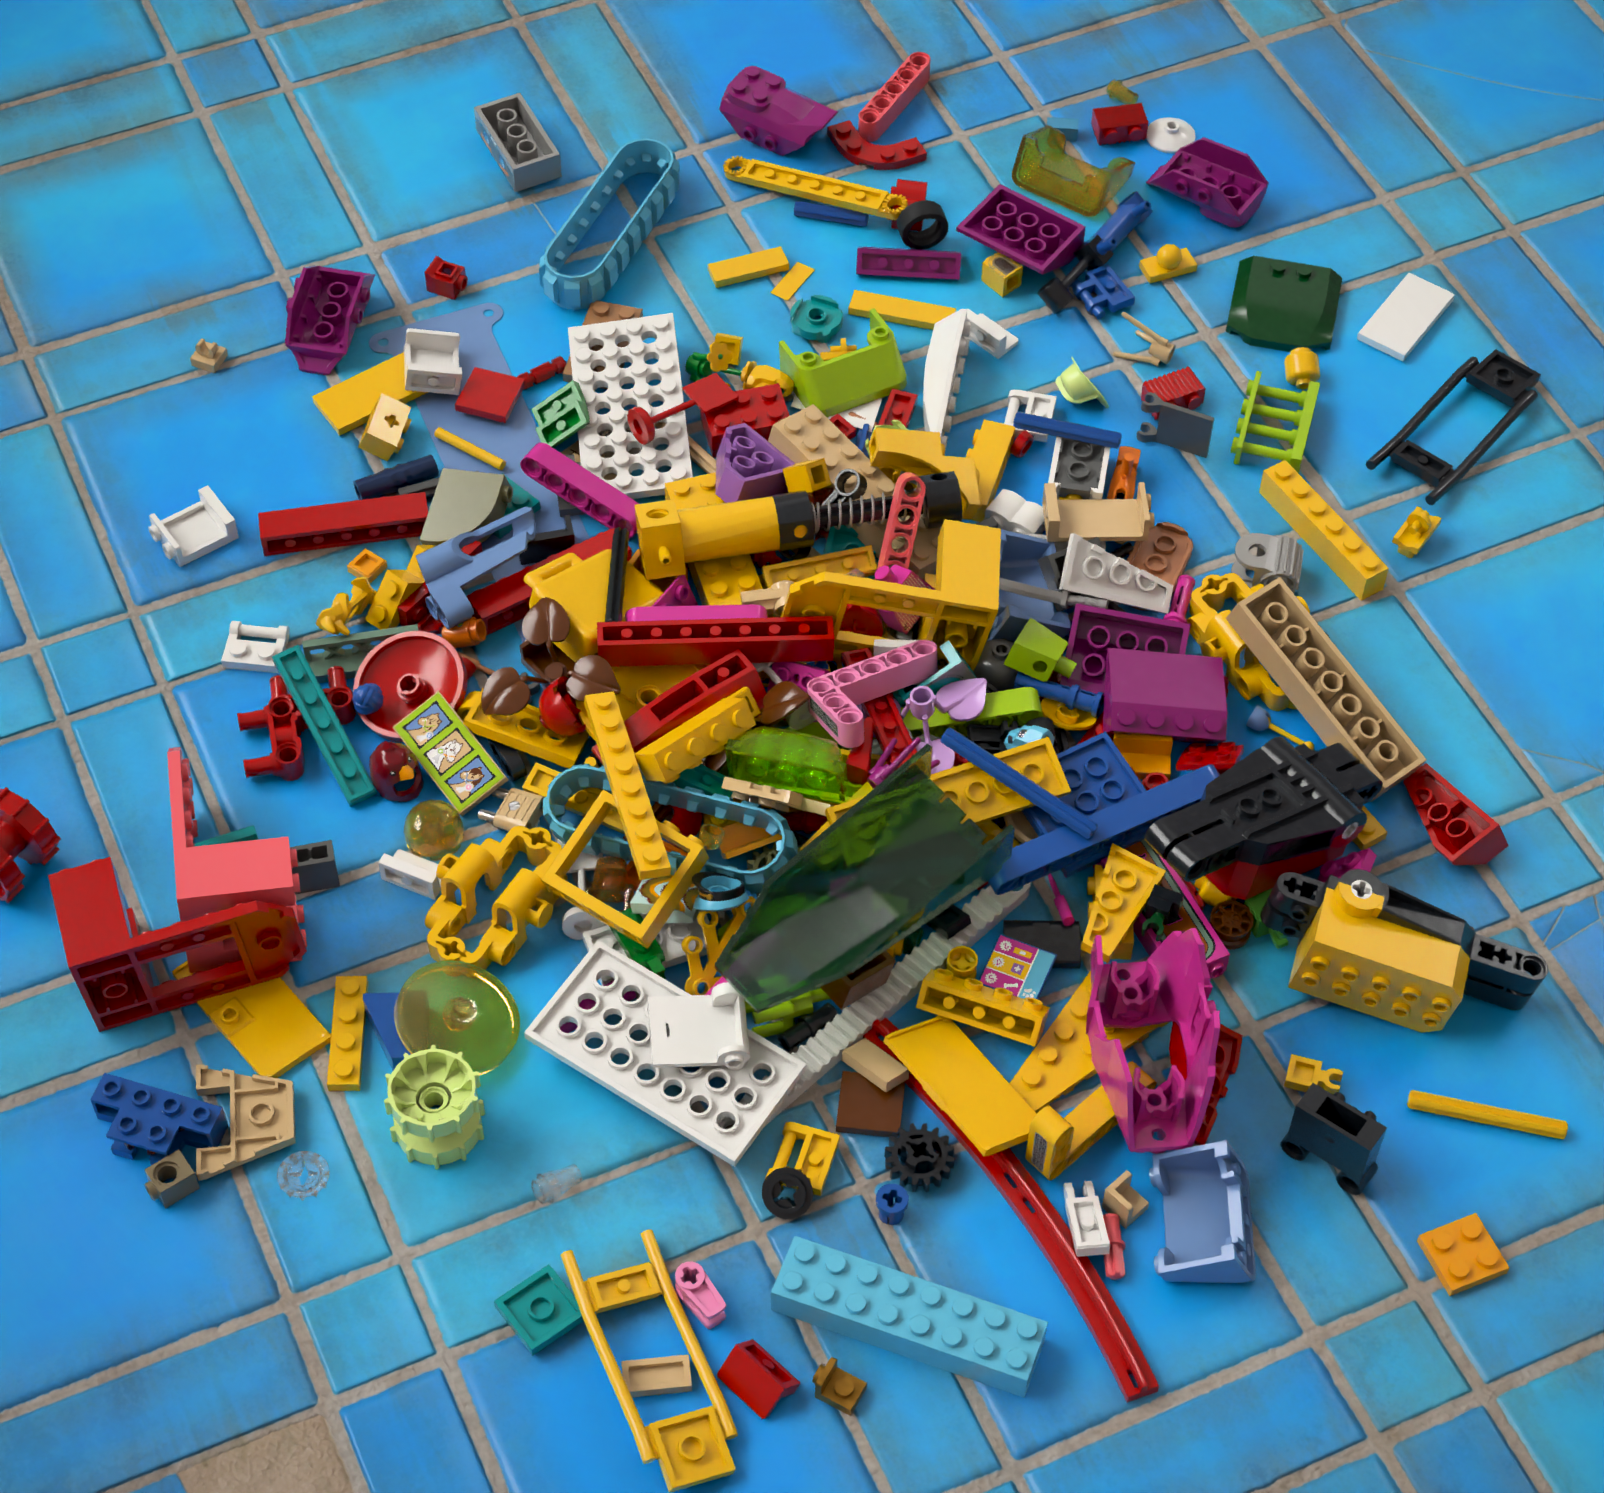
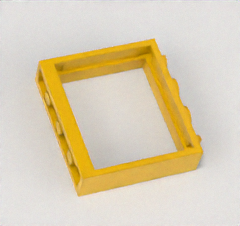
M603 789L541 881L552 893L648 949L692 884V877L701 871L709 856L703 847L704 843L691 834L688 837L680 834L679 828L667 820H664L663 823L656 820L661 837L689 853L641 924L564 880L563 878L611 808L618 812L613 795Z

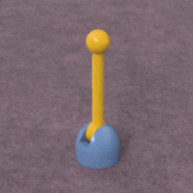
M1256 706L1248 719L1246 726L1253 730L1264 731L1269 728L1298 745L1304 743L1311 750L1314 749V744L1311 741L1305 742L1272 724L1270 714L1259 706Z

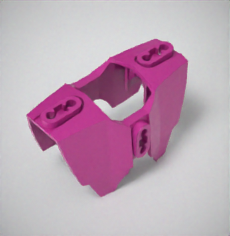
M1190 928L1184 933L1173 931L1147 961L1117 963V961H1112L1111 964H1103L1101 935H1096L1092 944L1091 996L1087 1011L1086 1034H1088L1092 1052L1091 1061L1109 1098L1130 1152L1159 1154L1167 1150L1192 1147L1210 1100L1215 1080L1216 1050L1220 1032V1010H1216L1213 1000H1208L1213 986L1210 983L1211 977L1207 967L1204 943L1196 928ZM1175 1021L1180 1027L1186 1053L1187 1079L1184 1080L1177 1066L1172 1065L1168 1079L1156 1089L1146 1088L1139 1081L1140 1067L1135 1068L1133 1077H1131L1120 1040L1106 1039L1104 1027L1133 1029ZM1154 1132H1158L1157 1138H1159L1160 1141L1155 1140L1153 1138Z

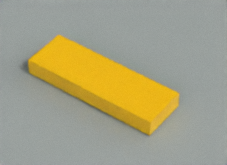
M781 246L708 264V272L716 288L789 270V262Z

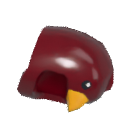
M384 741L376 747L370 756L369 768L372 783L379 794L387 800L407 802L417 798L423 788L424 780L420 765L413 752L402 743ZM415 771L416 778L414 784L407 790L397 791L394 784L399 781L413 779Z

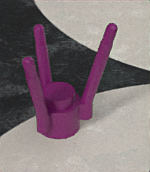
M893 738L876 765L868 772L870 776L867 778V781L876 792L915 780L938 766L940 761L934 760L897 782L896 779L899 775L895 769L921 742V739L915 738L890 765H884L897 743V739Z

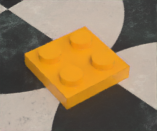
M1477 1213L1420 1234L1417 1239L1420 1248L1449 1296L1505 1275L1510 1268Z

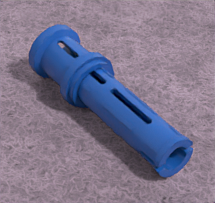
M1018 672L1014 683V689L1033 687L1037 689L1039 696L1066 704L1069 710L1076 708L1089 712L1095 718L1098 716L1104 697L1103 692L1096 694L1086 691L1077 684L1070 687L1050 680L1043 682L1022 672Z

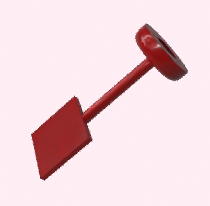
M714 373L682 387V390L691 400L653 417H650L648 412L641 407L630 409L627 414L628 424L637 441L646 445L655 438L654 423L694 405H697L704 414H707L738 400L739 396L717 373Z

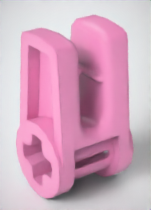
M695 1262L681 1264L675 1272L676 1294L707 1329H712L725 1320L726 1314L724 1310L726 1309V1303L702 1266Z

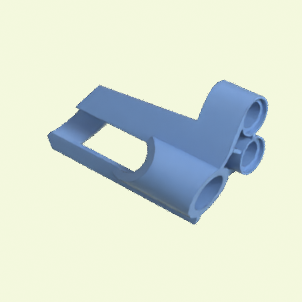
M523 507L473 532L457 535L416 555L424 581L430 592V595L425 598L426 605L435 620L440 619L443 625L450 629L472 618L474 610L461 588L527 551V543L532 541L536 534V519L531 507ZM512 524L513 538L475 556L467 555L462 551V547Z

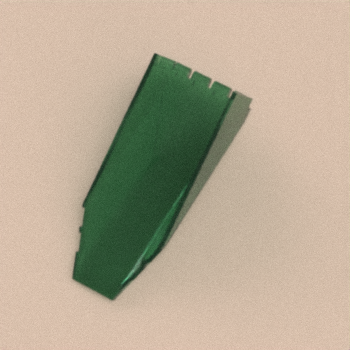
M928 743L769 877L762 885L761 893L753 906L748 908L744 921L736 934L732 935L714 965L715 969L757 1013L853 973L989 881L1002 869V864L1011 857L1015 831L1011 824L994 839H990L982 845L981 843L988 835L971 818L961 824L960 822L966 817V814L949 797L942 803L939 802L945 796V793L929 779L931 777L932 747Z

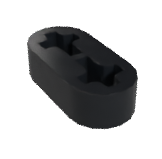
M488 739L492 753L512 782L527 775L525 765L515 748Z

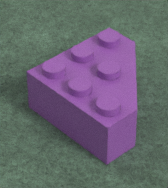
M746 423L726 427L716 456L715 494L725 503L789 493L782 469L795 463Z

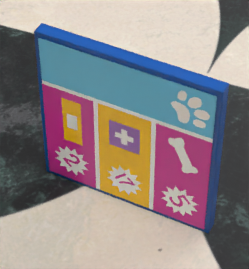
M999 934L979 981L983 983V986L992 989H1008L1014 996L1023 999L1026 997L1039 999L1056 961L1057 954Z

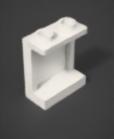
M411 328L406 330L404 344L405 390L459 395L462 378V367H459L458 354L459 333Z
M208 485L198 490L200 502L161 521L155 513L149 515L151 526L148 529L155 542L160 541L162 543V548L169 560L173 558L179 567L239 538L235 519Z

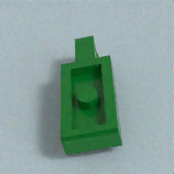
M631 908L620 912L639 924L644 920L640 914H633ZM610 927L628 958L666 979L664 974L666 970L662 964L665 961V956L656 939L653 940L647 949Z

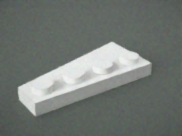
M1070 533L1059 590H1068L1076 594L1168 614L1173 585L1143 569L1140 570L1120 557L1108 553L1100 546L1084 540L1083 537Z

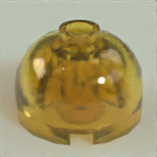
M432 799L420 802L411 809L405 818L404 838L407 848L414 855L430 857V860L437 861L441 860L448 853L454 854L460 848V842L464 838L465 833L459 812L449 803Z

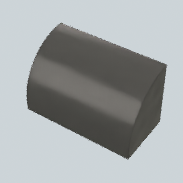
M332 840L290 847V849L296 848L298 867L292 868V873H299L301 892L295 894L340 886Z

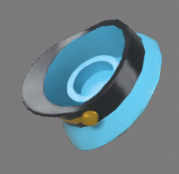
M699 872L692 877V882L699 891V895L696 897L693 905L696 910L710 912L730 910L743 905L749 899L745 891L744 881L739 878L717 872Z

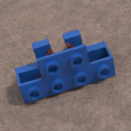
M107 1073L103 1074L90 1099L97 1119L112 1123L106 1134L107 1138L114 1140L111 1146L112 1153L134 1160L136 1156L135 1151L137 1147L146 1149L147 1155L151 1156L149 1159L151 1165L178 1149L182 1153L185 1145L196 1148L217 1147L228 1128L223 1107Z

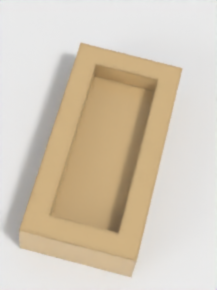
M866 1038L842 1051V1061L885 1092L909 1079V1070L903 1064Z
M689 1354L621 1361L622 1376L632 1397L692 1391Z

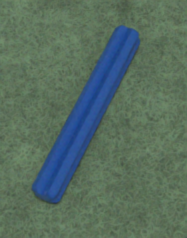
M1017 412L1014 418V427L1018 429L1115 449L1119 448L1121 444L1122 434L1120 432Z

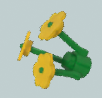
M713 342L710 345V353L701 354L693 352L686 361L685 369L690 375L689 380L693 382L711 375L713 371L741 376L743 389H746L749 374L757 365V362L748 361L742 370L729 368L728 363L732 360V353L730 350H727V344Z

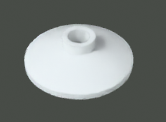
M1166 117L1157 119L1149 124L1146 140L1154 149L1174 154L1180 148L1194 142L1196 135L1193 127L1187 122L1178 118Z

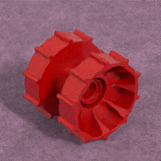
M7 787L0 789V901L5 900L9 903L24 888L22 881L25 875L21 873L14 859L18 856L26 860L30 865L32 863H41L45 866L60 850L57 845L61 838L57 836L54 828L49 823L50 820L45 818L28 799L25 800Z

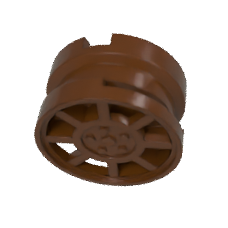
M1228 900L1218 903L1212 909L1209 923L1226 949L1234 950L1243 947L1249 941L1254 918L1246 905L1238 901Z

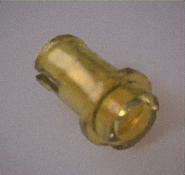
M1112 80L1106 89L1110 98L1115 97L1125 105L1136 104L1139 98V94L1125 87L1120 80Z

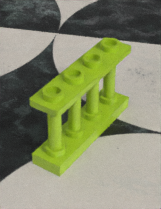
M1256 371L1255 379H1249L1246 395L1250 396V398H1244L1241 414L1245 415V417H1239L1236 434H1240L1239 438L1234 437L1230 453L1235 454L1234 464L1239 465L1242 453L1280 461L1286 460L1299 473L1320 383L1310 381L1308 390H1302L1299 393L1261 385L1262 372ZM1257 395L1299 403L1298 406L1303 407V410L1297 409V412L1256 404L1255 401ZM1255 414L1294 422V425L1298 426V430L1292 429V431L1250 423L1251 416ZM1247 433L1287 441L1289 445L1294 447L1293 449L1288 448L1286 451L1245 442Z

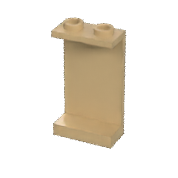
M1139 482L1137 499L1057 500L1055 483H1044L1042 507L1047 542H1069L1070 533H1075L1086 541L1096 537L1100 541H1148L1149 529H1154V513L1149 512L1151 510V494H1146L1144 482Z

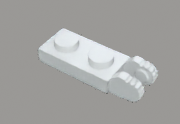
M1084 1181V1197L1075 1198L1072 1183H1064L1065 1209L1076 1257L1109 1254L1110 1243L1099 1197L1095 1195L1092 1181Z

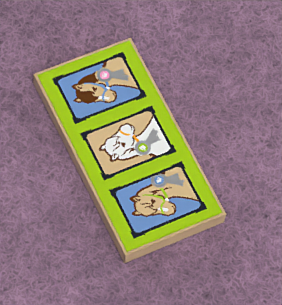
M439 691L392 727L462 817L509 780L469 728L463 725L462 719Z

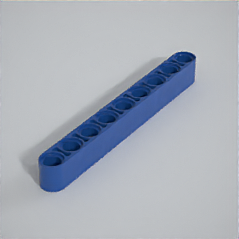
M1213 764L1203 766L1086 816L1098 825L1096 832L1090 839H1086L1065 825L989 858L981 865V871L996 895L1012 891L1109 849L1112 843L1118 845L1146 833L1148 828L1157 820L1200 802L1206 785L1220 776Z

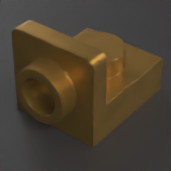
M831 1357L826 1366L821 1364L813 1377L815 1398L851 1416L867 1389V1382L838 1368V1360Z

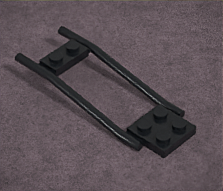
M1497 349L1481 363H1479L1476 357H1470L1447 379L1407 424L1366 461V467L1369 470H1374L1390 456L1392 462L1436 487L1425 498L1429 505H1434L1466 475L1515 419L1537 399V392L1530 389L1538 383L1541 374ZM1465 377L1467 378L1466 382L1512 408L1464 461L1453 470V466L1406 439Z

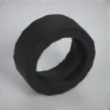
M924 200L907 206L900 213L897 219V228L906 246L911 249L923 250L937 245L945 238L948 232V221L939 204L934 201ZM936 219L934 224L923 231H910L911 227L921 220Z

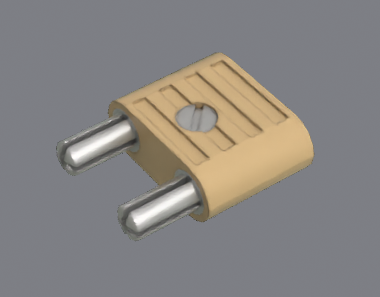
M499 787L492 793V796L504 799L497 812L480 809L478 812L479 819L492 822L493 826L499 829L510 831L515 826H524L532 829L537 827L540 822L539 818L543 813V799L545 797L516 788L507 790Z

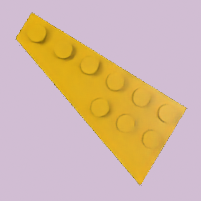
M1091 971L1009 1083L1036 1114L1061 1095L1065 1096L1073 1091L1074 1086L1084 1079L1088 1080L1097 1074L1091 1061L1092 1052L1089 1037L1086 1034L1087 1011L1091 996ZM1169 1022L1133 1029L1104 1027L1107 1036L1106 1039H1119L1123 1052H1125L1135 1043H1141L1148 1038L1152 1031L1158 1027L1162 1028Z

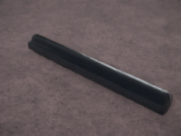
M617 527L614 529L605 622L622 621L629 531L627 528Z

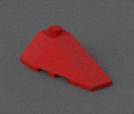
M1427 763L1403 781L1435 849L1454 866L1487 864L1509 846L1500 825Z
M1173 1021L1169 1043L1171 1066H1177L1184 1080H1186V1053L1180 1027ZM1220 1024L1216 1050L1215 1080L1202 1125L1194 1141L1197 1145L1206 1144L1217 1117L1216 1106L1218 1101L1226 1096L1228 1088L1225 1086L1230 1074H1235L1239 1064L1243 1036Z

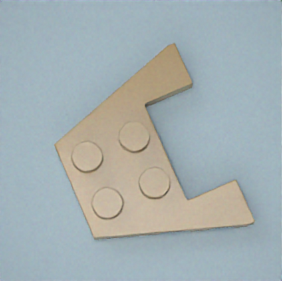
M725 776L722 784V789L732 792V798L760 804L761 806L771 807L772 809L787 813L789 808L826 817V808L833 806L805 799L802 794L790 790H780L775 787L762 786Z
M196 1065V1092L198 1096L230 1093V1145L196 1149V1175L198 1181L205 1180L296 1143L293 1081L253 1074L251 1077L235 1074L234 1070L223 1068L222 1071L209 1069L207 1065Z

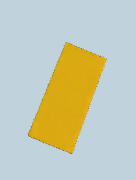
M797 262L770 293L788 301L815 269Z

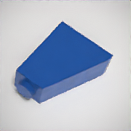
M426 992L363 993L366 1016L392 1070L404 1059V1053L411 1055L418 1051L427 1050L429 1005Z

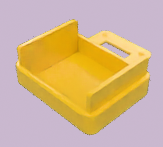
M606 549L584 561L574 553H567L524 576V582L533 589L529 601L530 609L540 599L548 597L557 601L567 612L570 620L568 637L562 642L553 643L575 663L584 656L598 653L597 622H605L612 549ZM628 561L626 565L622 621H625V613L633 607H651L664 593L650 580H646V577Z

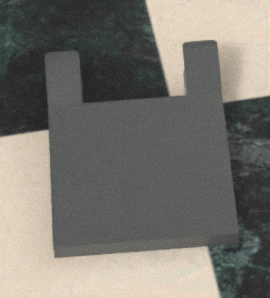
M1148 392L1145 395V401L1141 403V410L1146 413L1160 412L1158 427L1156 429L1152 424L1143 422L1140 427L1141 431L1137 432V440L1140 442H1158L1207 458L1215 418L1164 402L1156 394Z

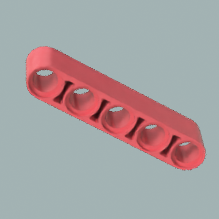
M924 52L912 53L860 111L858 133L866 141L874 142L878 140L928 83L931 61L928 54Z
M906 472L901 474L896 481L877 569L881 566L897 564L906 569L909 568L926 492L924 482L914 473ZM915 480L917 482L916 490L911 494H906L904 491L905 484L908 481ZM905 508L910 509V518L906 521H899V512ZM898 536L904 537V545L899 549H893V540Z

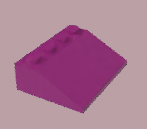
M999 184L956 227V231L1043 275L1069 264L1076 257L1073 253L1084 243L1086 226Z
M1076 604L1066 658L1074 661L1077 665L1069 679L1062 675L1060 684L1070 687L1077 684L1083 690L1096 694L1103 692L1105 696L1107 648L1185 654L1191 624Z
M1107 648L1103 732L1106 731L1109 736H1114L1115 733L1173 737V741L1213 745L1226 741L1227 702L1222 658Z

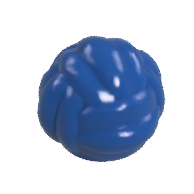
M366 683L353 691L352 701L358 713L370 715L377 712L383 706L384 696L377 684Z

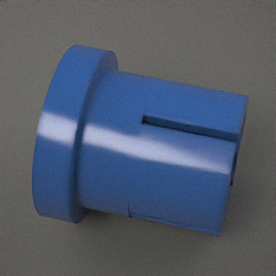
M886 1184L876 1194V1206L879 1209L878 1216L885 1224L888 1223V1217L889 1225L900 1223L904 1217L909 1196L902 1186Z

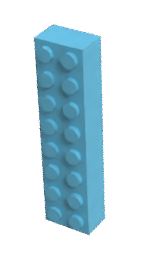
M795 1235L771 1291L772 1311L1025 1398L1043 1347L1048 1325L1047 1321Z

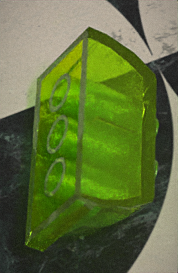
M766 726L757 727L745 732L739 740L728 739L725 751L728 776L730 778L762 786L767 785L780 790H790L802 794L803 797L837 804L846 802L848 797L847 768L836 742L810 734Z

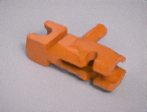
M1120 446L1107 499H1117L1118 493L1124 494L1123 499H1133L1136 486V471L1141 450Z

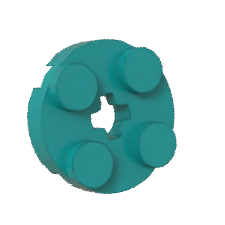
M813 295L811 300L804 302L802 298L791 308L790 322L792 332L809 340L827 343L842 327V310L838 308V303L835 300L826 296ZM816 316H820V317H821V319H818V320H815V319H812V318H816Z

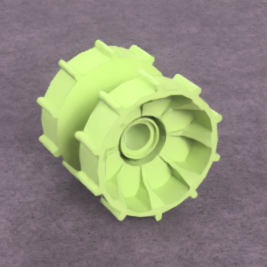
M431 1045V1049L418 1051L411 1055L404 1053V1059L395 1067L393 1072L385 1075L388 1086V1098L384 1099L387 1115L392 1114L394 1126L390 1127L392 1141L399 1143L402 1150L407 1154L408 1162L416 1160L423 1164L434 1165L436 1170L440 1168V1165L449 1164L459 1159L466 1161V1155L474 1148L478 1140H484L481 1116L485 1115L483 1100H478L477 1088L481 1086L479 1072L472 1071L469 1064L464 1060L462 1052L455 1054L447 1050L436 1049L435 1045ZM434 1105H440V1106H441V1107H439V1108H437V1109H429L430 1107H432V1106H434Z

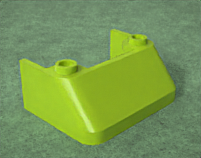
M875 309L869 310L870 331L867 334L869 346L827 361H823L818 354L809 351L794 355L784 340L779 341L780 370L793 380V392L805 408L814 404L826 417H830L890 395L892 389L902 391L906 387V371L894 333Z

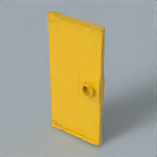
M188 961L172 971V975L176 980L193 974L189 973ZM280 977L197 1001V1005L258 1075L278 1078L316 1051L330 1044L331 1041L329 1031L323 1027Z
M936 1016L885 1036L883 1042L919 1081L924 1091L938 1107L947 1113L983 1156H990L1028 1141L1030 1124L1036 1116V1112L952 1019Z

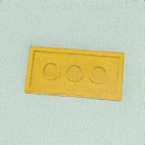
M403 352L312 396L315 406L340 436L367 423L372 408L381 393L406 404L428 392L405 390Z

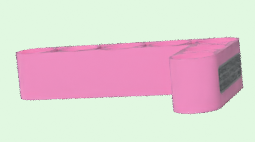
M918 640L810 680L807 684V693L811 697L808 700L810 714L842 747L854 748L860 746L864 742L863 713L856 705L924 681L938 672L936 643L930 640Z

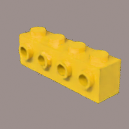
M723 698L634 754L646 781H662L663 784H667L677 780L680 777L679 773L685 769H692L702 764V759L707 755H714L725 749L724 745L728 742L745 737L747 735L746 731L754 727L756 723L745 698Z
M942 968L931 969L924 977L915 1008L1034 1047L1042 1037L1050 1007L1044 1006L1042 1001L1031 997L1023 999L1014 996L1010 990L1005 988L992 989L983 986L981 981L974 978H966L964 980L953 976L954 974L951 971Z

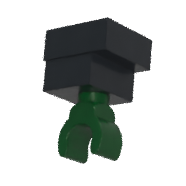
M1155 884L1146 905L1145 918L1148 919L1142 925L1141 935L1145 936L1148 929L1157 930L1156 941L1159 942L1163 936V925H1167L1170 916L1178 918L1182 909L1184 895Z

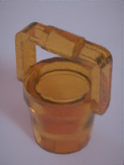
M612 856L598 858L590 888L585 889V892L602 902H624V909L617 910L619 912L631 908L630 902L634 896V887L632 884H628L627 862L622 858Z

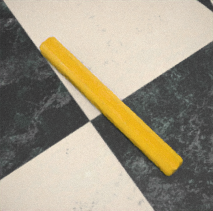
M1411 1090L1408 1095L1407 1107L1410 1109L1557 1139H1564L1568 1130V1123L1564 1120L1417 1090Z

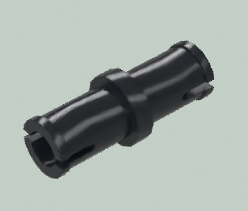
M827 1002L809 1016L803 1015L798 1018V1023L783 1033L778 1034V1041L781 1047L789 1052L806 1039L815 1037L817 1031L823 1029L828 1021L832 1022L835 1015L838 1014L834 1006Z

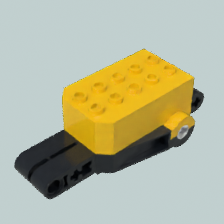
M1349 870L1341 878L1329 875L1325 883L1294 872L1283 873L1279 876L1260 912V918L1268 928L1281 932L1288 937L1299 938L1288 988L1421 1033L1441 1031L1461 1003L1463 994L1510 1010H1520L1527 1004L1548 973L1546 961L1536 953L1476 934L1474 928L1469 926L1466 920L1395 887L1382 883L1374 874L1366 870Z

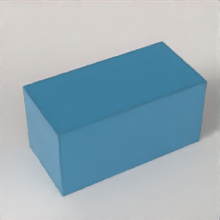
M1047 117L1046 139L1077 141L1078 119Z

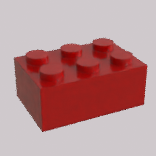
M779 383L734 391L739 396L738 400L707 414L700 410L702 426L713 458H716L726 427L746 423L768 441L773 424L790 416Z

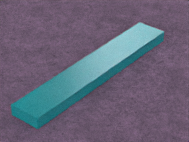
M296 645L272 656V661L349 806L351 807L376 795L377 791L300 646Z

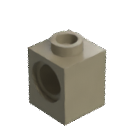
M179 1149L144 1169L148 1179L144 1186L153 1201L159 1198L165 1209L200 1188L195 1172ZM169 1178H175L170 1183H163L165 1180Z

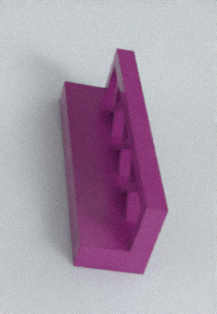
M858 246L856 274L960 280L961 252Z

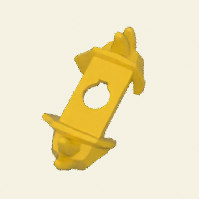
M358 577L352 580L351 584L353 587L351 593L353 596L350 601L348 594L338 593L332 602L331 608L321 611L316 621V625L320 629L336 635L341 633L348 636L350 634V630L345 625L354 616L362 614L367 605L372 604L377 593L371 587L367 577Z

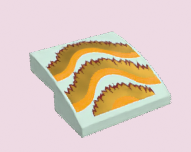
M673 875L643 879L630 902L632 913H648ZM693 882L665 924L694 923L699 910H696L693 905L696 897L699 895V891Z

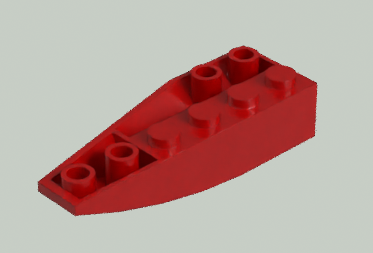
M737 649L659 695L624 721L633 752H638L744 686L749 687L759 710L764 708L763 699L767 693L757 669L740 649ZM595 744L592 747V752L603 764L598 746Z

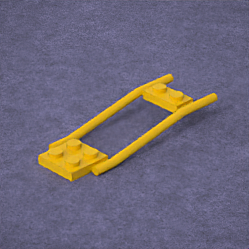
M649 1229L640 1234L650 1262L594 1276L583 1281L573 1251H565L560 1256L580 1313L630 1426L643 1464H648L658 1460L668 1491L671 1493L732 1475L736 1468L725 1439L730 1440L737 1437L738 1432L726 1400L676 1294L653 1230ZM663 1295L713 1406L644 1426L596 1314Z

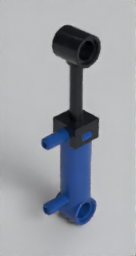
M1137 191L1127 196L1117 206L1118 209L1102 227L1073 253L1079 260V263L1062 281L1057 276L1054 277L1037 292L1054 314L1063 309L1074 298L1069 291V287L1085 270L1091 271L1103 266L1114 255L1113 251L1129 233L1153 212L1150 202L1144 200Z

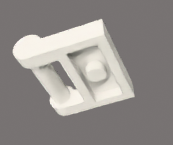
M1011 390L1007 398L1009 405L1003 424L1014 426L1015 415L1022 404L1027 405L1025 411L1027 414L1053 418L1057 396L1023 390ZM1015 428V437L1024 430ZM1026 430L1034 436L1035 441L1047 443V434Z
M231 621L229 636L221 659L222 667L279 674L272 661V656L286 650L290 636L289 626L280 625L278 628L243 625L241 621ZM241 636L277 640L276 643L240 640Z

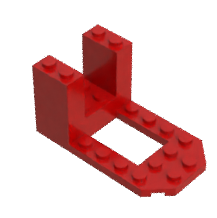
M111 857L96 859L90 863L74 868L62 869L57 873L48 875L68 967L99 1032L194 1004L200 1000L282 977L290 969L289 963L294 958L300 959L307 952L294 910L291 907L255 900L248 903H239L234 907L218 912H209L188 921H179L171 926L155 931L141 933L132 907L128 909L125 907L118 874ZM234 937L242 960L228 962L214 969L198 971L191 976L177 980H168L161 985L154 986L148 962Z

